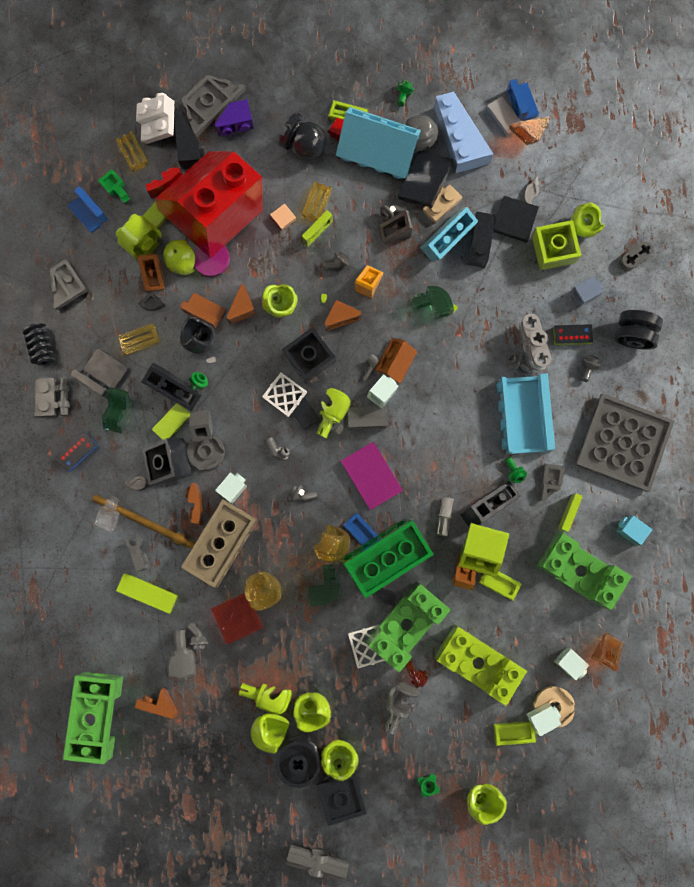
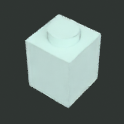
M383 374L371 388L367 398L382 409L394 395L398 385H396V382L391 377H386Z
M230 472L216 491L233 504L246 489L247 485L244 484L246 480L238 473L233 475Z
M568 647L554 660L574 680L584 677L589 666Z
M548 703L526 714L539 736L562 725L559 721V718H561L559 711L555 706L552 707Z

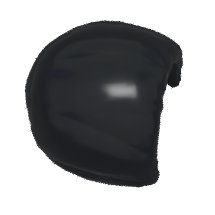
M193 316L188 317L183 323L180 343L182 347L196 354L205 353L212 348L216 341L215 328L204 319Z

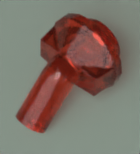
M409 661L405 667L412 678L411 683L417 689L419 686L423 687L428 680L426 676L427 671L419 670L416 672L412 661Z

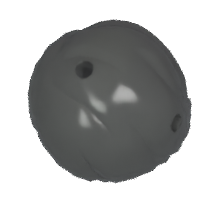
M418 115L409 118L405 123L407 126L421 130L414 152L426 150L434 145L438 138V127L430 117Z

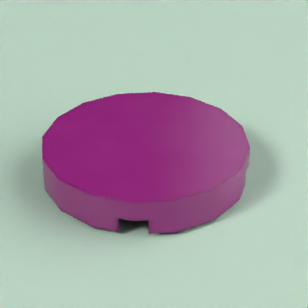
M225 245L212 258H209L198 247L195 248L194 266L203 276L216 277L219 274H223L229 267L230 255Z

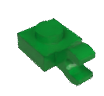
M113 169L98 180L111 196L116 193L124 203L130 200L127 193L122 189L125 183Z

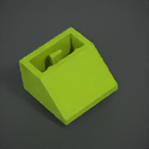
M471 523L460 550L458 566L497 577L503 562L509 533Z

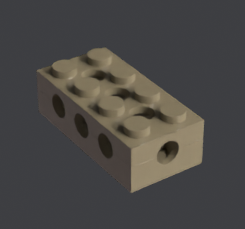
M222 499L181 568L212 587H219L258 520ZM233 521L235 528L232 532H228L226 526L229 522ZM220 538L225 542L224 547L221 549L216 545L217 540ZM209 555H212L214 558V563L211 566L206 563V558Z

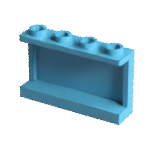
M350 107L345 113L336 156L340 157L343 161L356 162L361 167L369 166L375 168L380 173H390L398 179L406 178L421 130Z
M548 373L534 377H501L499 382H497L496 388L501 398V401H498V410L502 412L500 430L504 431L502 449L505 450L506 455L551 452L555 450Z

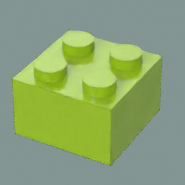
M573 220L536 227L531 235L539 270L575 264L581 257Z

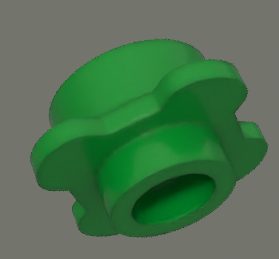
M430 774L428 777L418 778L417 783L421 787V796L427 797L439 793L440 788L436 784V775Z

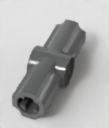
M294 845L290 846L286 860L287 865L306 870L311 876L318 878L326 876L342 882L346 879L349 862L330 857L328 853L322 850H307Z

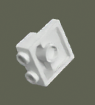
M157 93L156 97L152 99L143 98L142 102L137 104L136 121L141 124V142L149 144L173 136L174 100L164 93Z

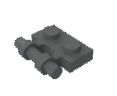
M67 377L60 378V385H56L55 378L35 379L36 417H56V409H60L61 416L68 415V408H70V402L68 401L70 385H68ZM56 392H60L59 402H56Z

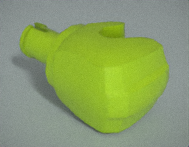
M329 388L326 392L331 398L332 405L328 406L327 403L321 401L324 411L321 410L319 414L322 415L323 420L316 434L327 438L333 423H340L350 407L348 395L334 388Z
M242 683L241 689L248 690V692L239 691V696L255 700L256 707L279 715L287 710L292 696V690L284 689L276 699L272 700L270 695L275 690V686L267 689V684L264 683L260 688Z

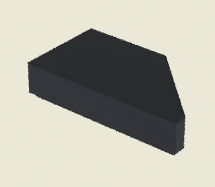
M302 393L297 394L296 400L299 399ZM303 397L299 405L294 409L293 414L303 429L306 430L319 421L320 418L306 398Z

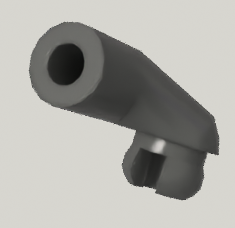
M273 437L264 441L272 457L284 460L290 455V450L287 447L276 446Z

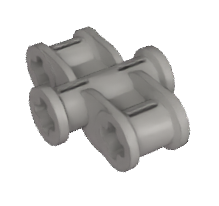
M528 314L519 324L524 341L523 350L528 355L531 367L534 370L541 371L551 362V355L546 344L548 336L542 330L538 316Z

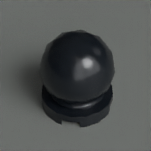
M294 113L285 124L287 130L284 136L280 135L279 146L286 150L292 148L293 153L305 160L318 158L326 147L324 130L315 123L305 122V117L301 114Z

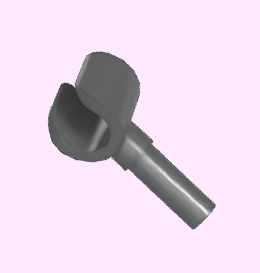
M373 354L366 360L370 366L362 378L364 381H367L371 371L379 363L378 358Z

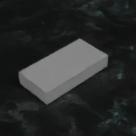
M503 96L487 105V110L507 137L522 128L523 123Z

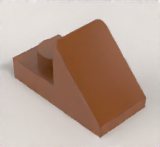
M458 553L451 582L453 586L473 591L476 571L459 567L460 553Z
M165 687L161 689L158 701H155V697L144 695V697L137 699L135 704L137 709L174 719L178 713Z

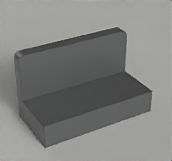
M379 406L349 407L348 430L387 428L385 406L382 409Z

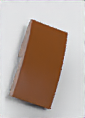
M191 483V486L187 487L185 497L188 498L187 502L194 504V507H191L189 512L190 523L201 525L203 517L202 496L199 486Z

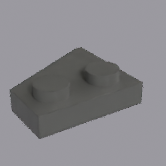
M67 259L50 269L55 302L53 306L56 310H59L88 291Z

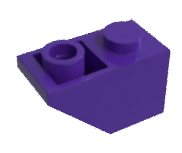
M247 99L228 104L215 123L218 136H228L239 131L247 132L254 128Z

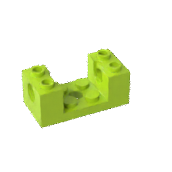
M455 624L434 657L437 662L469 680L505 706H507L527 673L525 669ZM477 657L483 659V666L481 668L473 666V660Z

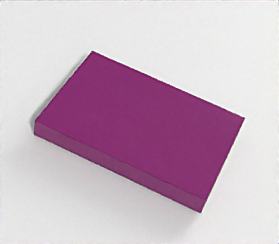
M374 441L341 460L342 465L369 510L374 509L403 491Z

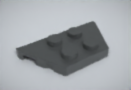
M207 74L182 98L196 138L224 112L229 103L234 102L246 91L244 85H234L228 80L217 79L215 76Z

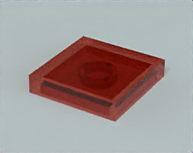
M248 592L211 608L227 645L263 628Z

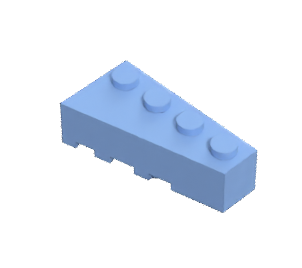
M450 92L436 96L434 109L449 156L454 160L453 168L455 173L490 164L493 152L456 94Z

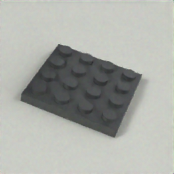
M602 393L598 399L575 465L645 492H650L675 420Z

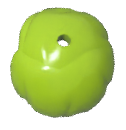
M591 202L579 204L571 215L570 221L573 220L576 234L580 237H594L605 226L600 221V208Z
M175 239L169 242L163 251V261L166 267L171 272L182 276L195 272V268H193L195 254L193 249L187 244V241Z
M286 284L279 286L269 285L264 289L262 307L268 314L282 318L291 315L297 306L298 298L291 286Z
M313 692L302 694L297 698L294 704V718L297 728L308 733L328 725L331 718V708L324 696Z
M265 713L259 716L251 727L253 744L264 752L276 753L286 736L289 721L274 713Z
M334 740L327 744L321 753L322 769L335 780L344 781L356 770L358 754L348 742Z
M485 783L475 785L470 789L467 796L468 812L479 824H493L500 820L506 812V798L495 786Z

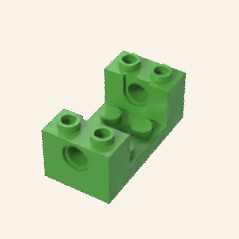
M556 534L536 567L602 609L612 610L632 576L615 565L605 564L579 547L580 543L566 534ZM579 565L585 569V574L582 577L577 576L575 572Z
M415 581L398 604L367 639L366 643L400 673L412 658L409 652L432 624L436 623L439 625L451 609L423 585ZM404 619H409L412 623L411 627L407 630L401 627V622Z
M83 672L75 676L63 760L105 764L113 757L115 737L110 736L114 700L121 696L123 676ZM89 713L95 716V723L93 725L86 722V715Z

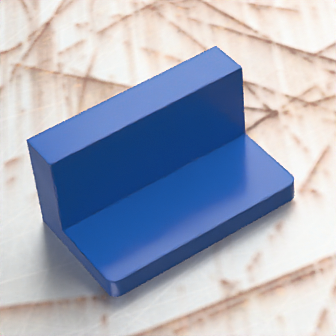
M517 79L509 81L506 91L513 110L521 122L538 117L539 112L528 83L519 85Z
M79 186L74 190L78 197L68 205V208L90 233H93L108 218Z

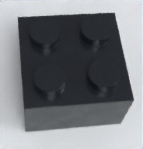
M313 327L282 349L283 355L305 384L336 362L335 355Z

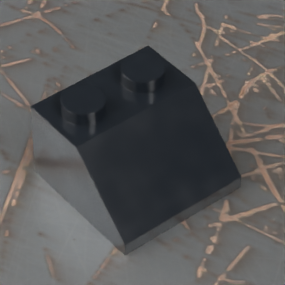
M166 438L141 449L149 486L181 480L192 475L184 438Z

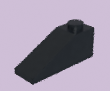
M174 109L178 162L181 169H188L205 155V150L200 147L199 141L179 110Z
M477 211L475 218L478 222L473 228L467 265L485 268L489 260L495 215Z
M154 362L141 383L190 411L194 409L201 397V394Z
M508 481L469 507L460 516L468 527L471 523L481 525L521 497V495L512 483Z

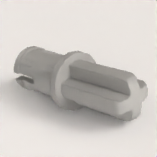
M442 497L440 514H437L439 517L437 535L447 536L450 519L453 518L451 512L454 499Z

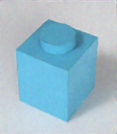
M632 515L623 517L618 523L619 528L616 532L635 546L643 544L652 529Z

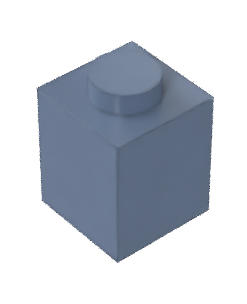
M593 276L574 286L570 293L580 308L598 298L603 293V287L601 282Z

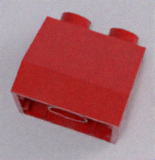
M209 151L155 198L157 209L209 258H212L263 211L262 176L234 151Z

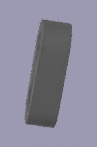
M641 242L625 253L620 259L621 268L631 271L642 264L653 254V245L649 242ZM642 249H647L646 253L638 254ZM635 258L632 263H626L627 259Z

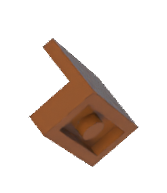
M196 293L192 294L188 303L183 301L180 306L181 310L187 315L204 319L215 329L226 312L225 308Z
M391 338L375 371L391 377L397 383H401L417 351L405 340Z

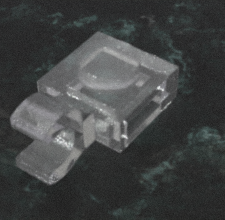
M111 496V499H107L105 506L99 508L94 525L110 532L115 530L120 513L115 511L119 502L118 498Z

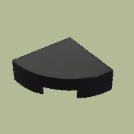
M152 291L138 303L140 307L150 311L159 310L165 306Z

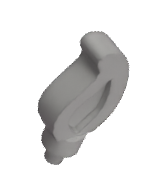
M535 176L534 180L525 190L524 200L526 203L532 204V200L539 194V177Z

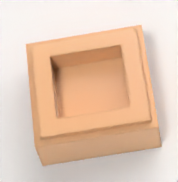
M283 204L270 214L281 230H284L296 221V217L286 204Z

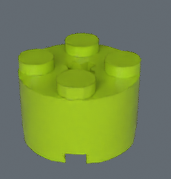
M137 214L131 215L125 225L120 227L115 234L118 237V244L136 260H138V255L152 254L159 245L157 242L158 237L161 238L160 230L146 218Z

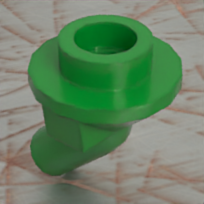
M402 80V83H397V90L400 91L398 105L401 107L405 105L407 94L412 95L415 89L412 87L413 83Z
M193 372L189 381L192 384L190 387L194 390H197V388L202 390L208 385V380L203 373Z
M511 456L506 458L505 462L511 471L507 474L509 481L517 484L523 482L527 476L526 470L522 466L517 467Z

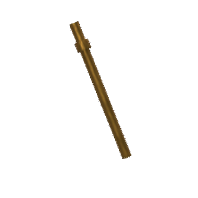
M95 494L92 499L93 502L172 539L173 543L177 545H184L192 549L196 542L186 538V535L180 532L175 533Z

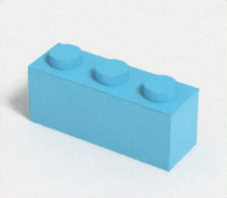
M467 207L457 210L420 249L431 262L440 260L478 220Z

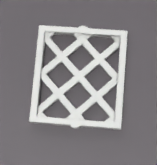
M280 372L262 397L289 417L307 391ZM282 378V384L276 385L278 380ZM284 378L287 379V380H288L289 382H291V383H286V384H285ZM294 385L298 387L300 390L295 391ZM292 386V392L286 393L285 387ZM283 387V393L277 394L276 388ZM274 389V395L268 396L269 392ZM302 393L299 399L296 400L295 394ZM293 395V401L287 402L286 396ZM284 396V402L278 403L277 397ZM270 398H275V403H273V402H272L271 400H269V399H270ZM294 404L290 411H288L287 405ZM284 405L285 411L281 409L279 406Z
M379 625L348 633L357 668L385 661L384 659L374 660L377 655L376 652L372 658L365 655L368 649L371 648L368 644L362 642L365 635L371 636L366 632L370 629H377ZM361 632L363 634L360 640L354 637V634ZM352 639L358 642L356 647H354ZM360 643L366 646L364 653L357 650ZM356 652H357L358 654L362 655L361 658H360V660H359V662H358V658H357ZM364 657L370 660L369 663L361 664Z

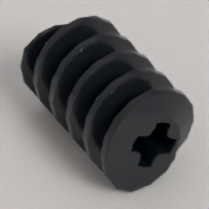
M43 323L31 324L22 330L23 335H25L24 340L27 343L26 348L29 350L28 355L31 357L30 362L35 365H47L56 361L55 358H49L54 352L47 351V349L52 347V344L45 343L50 340V337L43 336L48 333V330L41 329L46 326Z

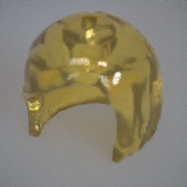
M326 525V533L322 532L321 542L313 547L315 554L323 561L338 562L348 552L350 536L341 528L334 525Z
M259 572L251 575L246 580L245 596L254 610H266L276 605L280 600L282 594L281 584L273 574Z

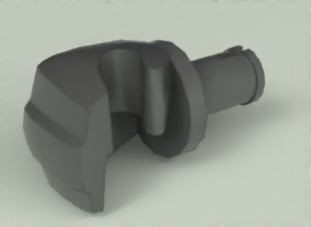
M185 630L173 631L175 650L169 652L168 676L170 680L185 682L195 676L196 658L193 649L186 647Z
M399 682L392 687L386 703V709L390 713L384 727L386 732L389 730L388 733L396 734L401 718H408L409 712L407 710L412 709L415 704L407 703L406 697L417 698L420 694V691L414 686Z

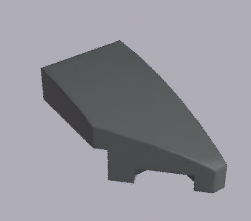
M544 463L541 487L542 501L548 499L547 497L561 489L564 466Z

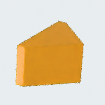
M367 265L355 281V291L372 299L384 273Z

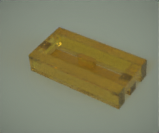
M130 131L128 135L124 134L122 138H116V141L131 170L135 172L149 165L133 132ZM128 140H133L144 162L140 163ZM125 142L137 163L136 166H133L122 143Z
M317 181L314 182L302 212V217L317 221L323 215L332 192L331 186L327 187L325 184H319ZM318 188L319 192L317 194L310 214H308L309 208L311 206V203ZM323 191H326L325 197L323 199V202L316 217L314 216L315 211L317 209Z
M153 323L118 336L125 355L160 342ZM152 330V333L124 342L125 339ZM154 337L153 339H150V340H148V341H145V342H142V343H139V344H136V345H134V346H131V347L126 348L127 346H130V345H133V344H135V343H138V342H141V341H144V340H146V339H149V338Z

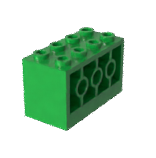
M404 518L341 558L340 562L359 593L366 599L434 554L414 521Z

